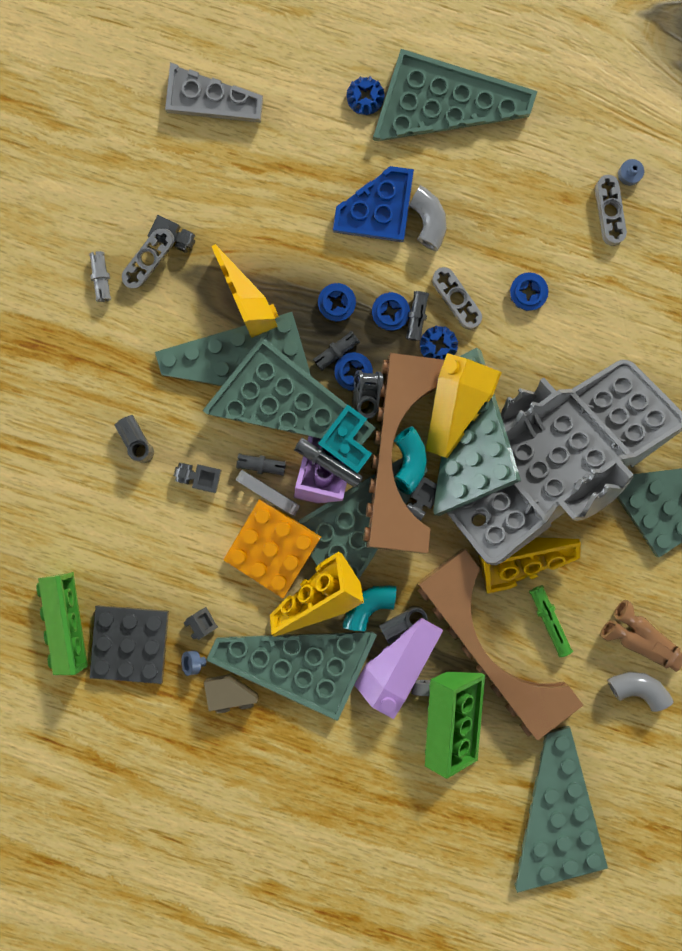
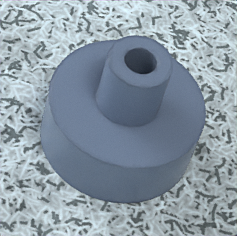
M635 159L625 161L618 170L619 180L628 186L637 184L644 175L642 163Z
M195 650L184 652L181 659L184 674L186 676L199 674L201 667L206 666V658L200 657L199 653Z

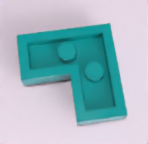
M347 404L318 443L356 473L360 471L372 455L370 451L353 439L367 421V418Z

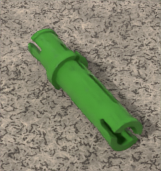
M540 585L531 589L529 593L538 609L536 611L537 615L542 618L558 656L565 657L571 654L573 650L554 612L556 608L554 604L550 603L544 586Z

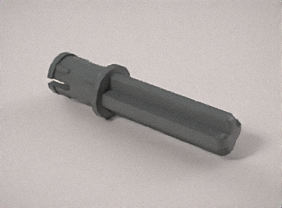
M303 437L297 443L294 451L312 461V465L317 463L353 487H357L362 481L363 477L324 453V448L320 449Z

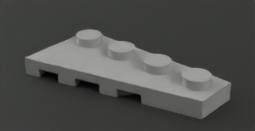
M170 62L165 106L167 113L261 123L262 95L235 85L224 84L221 80L215 78L210 79L199 75V72L190 69L188 71Z

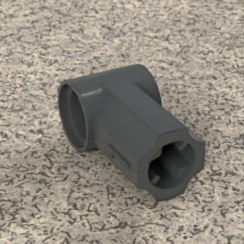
M134 415L124 417L114 424L131 459L140 463H147L153 458L154 449L148 443ZM144 445L146 448L145 454L142 457H137V448Z
M411 606L405 612L379 625L389 644L395 642L400 638L401 634L414 624L409 620L413 612H420L422 618L427 621V614L421 607Z

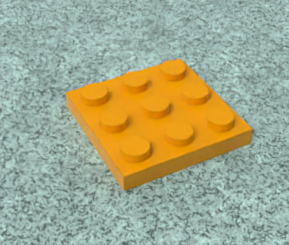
M259 499L223 560L284 599L322 537L268 502Z

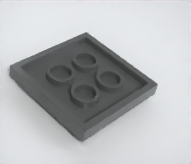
M103 605L95 606L90 678L162 684L169 611Z

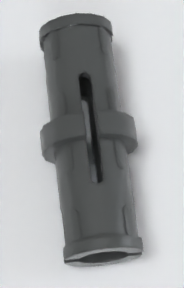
M414 291L411 312H408V317L410 318L406 336L408 340L421 341L423 323L427 319L425 314L429 297L427 292Z
M350 331L335 344L334 342L329 344L330 347L316 358H313V361L323 371L337 359L343 358V355L357 344H360V341Z
M238 454L237 469L257 471V474L265 472L284 476L286 461L266 459L263 455L254 457Z

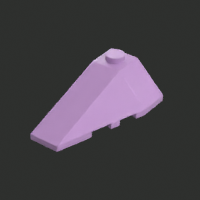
M308 436L307 441L320 449L323 448L318 444L321 440L320 438ZM324 449V451H323L324 453L328 454V455L331 456L332 458H334V459H336L337 461H339L340 463L344 464L343 462H341L339 459H337L335 456H333L331 453H329L327 450ZM303 456L295 486L294 498L317 504L343 501L347 482L317 463L312 465V461Z
M421 618L401 634L400 638L384 648L382 653L365 664L354 686L372 708L392 719L396 717L441 636L443 629Z

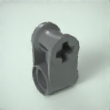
M356 370L354 375L352 407L367 419L374 417L378 412L380 393L383 387L382 372L377 371L375 374ZM369 400V406L361 410L362 403Z

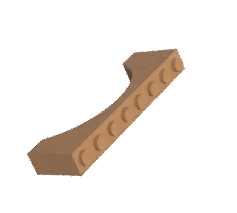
M390 353L387 360H383L382 374H386L385 383H383L380 393L383 403L377 412L380 430L375 431L374 445H378L377 455L373 454L371 469H375L374 479L370 478L369 493H373L372 503H368L366 509V517H370L369 527L364 529L363 541L367 542V548L419 554L428 553L431 529L412 514L397 490L392 471V447L397 428L408 409L422 397L436 391L438 377L445 360Z
M462 548L418 582L421 588L417 591L426 602L430 599L435 605L432 611L440 621L443 619L447 621L450 625L447 631L454 640L459 638L463 642L464 646L461 649L469 660L474 657L479 665L475 667L478 672L485 674V678L489 677L494 683L490 686L498 698L503 696L508 704L505 707L513 718L518 715L523 723L519 726L528 737L533 735L538 741L584 705L564 681L557 683L526 681L506 672L489 658L477 638L471 615V596L480 568L466 549Z

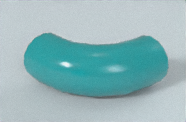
M413 426L403 430L394 439L403 458L402 467L394 476L396 487L408 495L416 490L423 479L427 464L425 445Z
M373 586L362 591L364 603L345 614L343 628L354 631H366L369 617L379 609L394 610L397 586Z

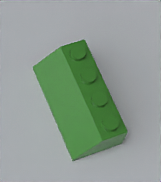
M74 573L38 578L39 583H37L36 590L42 600L40 616L42 621H45L46 626L44 641L49 646L50 652L47 659L48 666L52 669L53 675H76L88 667Z
M445 672L430 680L425 767L446 779L478 761L485 674Z

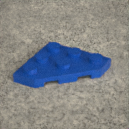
M390 166L373 181L368 182L356 191L349 199L336 206L333 233L404 242L414 169Z

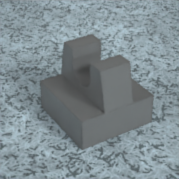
M207 607L186 618L184 625L186 627L190 625L194 632L191 637L198 640L218 628Z

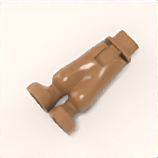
M623 600L619 603L614 611V617L630 626L631 630L628 631L615 620H609L601 630V638L606 641L620 639L621 644L625 648L643 655L666 669L671 668L675 672L679 671L682 667V652H680V648L658 631L645 617L635 616L634 607L631 602Z

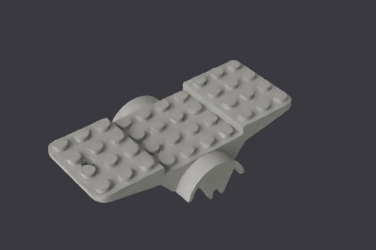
M629 360L617 361L573 389L556 391L545 378H542L535 392L520 388L515 398L512 399L510 396L507 398L501 412V417L521 481L447 513L487 564L498 565L549 529L552 526L551 522L565 512L574 521H580L601 511L615 500L631 482L634 474L627 468L629 465L632 468L682 431V411L633 362ZM484 515L486 521L482 526H475L472 523L474 516Z

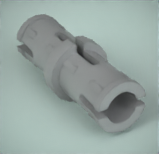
M96 251V255H94V252L89 253L92 268L90 278L91 281H94L96 302H105V299L110 301L108 284L110 274L106 270L105 253Z

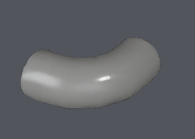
M420 185L409 204V207L419 213L423 220V228L417 239L426 248L438 251L447 230L446 213L439 199L428 189Z
M627 672L607 680L613 694L619 701L631 696H637L647 702L652 712L664 710L674 702L662 683L645 673Z

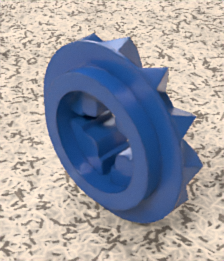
M360 76L357 80L352 81L347 89V102L350 108L358 114H373L381 108L384 102V89L380 85L379 80L376 81L371 76ZM371 89V99L365 97L364 99L360 100L361 91L363 90L364 92H367Z
M531 272L523 273L516 277L510 288L511 300L516 304L517 308L525 311L540 308L546 302L549 292L546 281L540 275ZM530 283L531 291H535L536 294L531 295L527 301L526 294L521 291L526 290Z
M333 283L326 286L318 297V307L322 315L326 319L335 322L346 320L353 314L356 306V298L353 291L341 283ZM343 295L341 303L345 308L337 306L331 311L333 303L328 297L337 299Z
M393 292L384 293L373 304L372 318L378 327L386 331L398 330L408 321L410 307L407 300L400 294ZM387 303H389L392 309H401L394 314V321L389 315H382L387 311Z
M434 326L427 329L420 341L421 353L426 358L445 360L447 353L455 355L458 348V340L455 333L442 326ZM443 336V344L448 348H441L435 354L436 345L430 341H438Z
M356 352L343 355L344 357L337 361L334 371L337 382L341 387L350 391L354 390V377L352 375L344 377L350 371L349 363L355 369L363 367L361 369L363 373L373 374L372 365L368 358Z

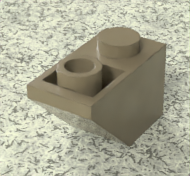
M231 674L210 677L204 681L208 710H215L217 714L228 712L231 707L239 706L240 709L251 708L259 699L257 692Z

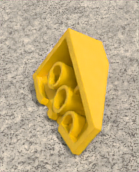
M216 244L211 246L251 338L278 327L275 319L279 315L274 304H268L266 297Z
M447 353L438 377L426 451L445 458L449 457L463 438L467 426L471 421L476 420L479 416L478 411L485 402H489L493 397L502 372L472 360Z
M535 538L498 565L487 564L478 553L486 593L511 589L518 586L517 581L527 577L532 580L538 577L537 573L547 568L555 570L580 559L581 542L580 539Z
M338 551L322 561L315 568L317 572L309 580L304 579L300 583L301 588L293 596L289 595L270 614L272 636L276 637L345 614L364 603L361 582L341 552Z

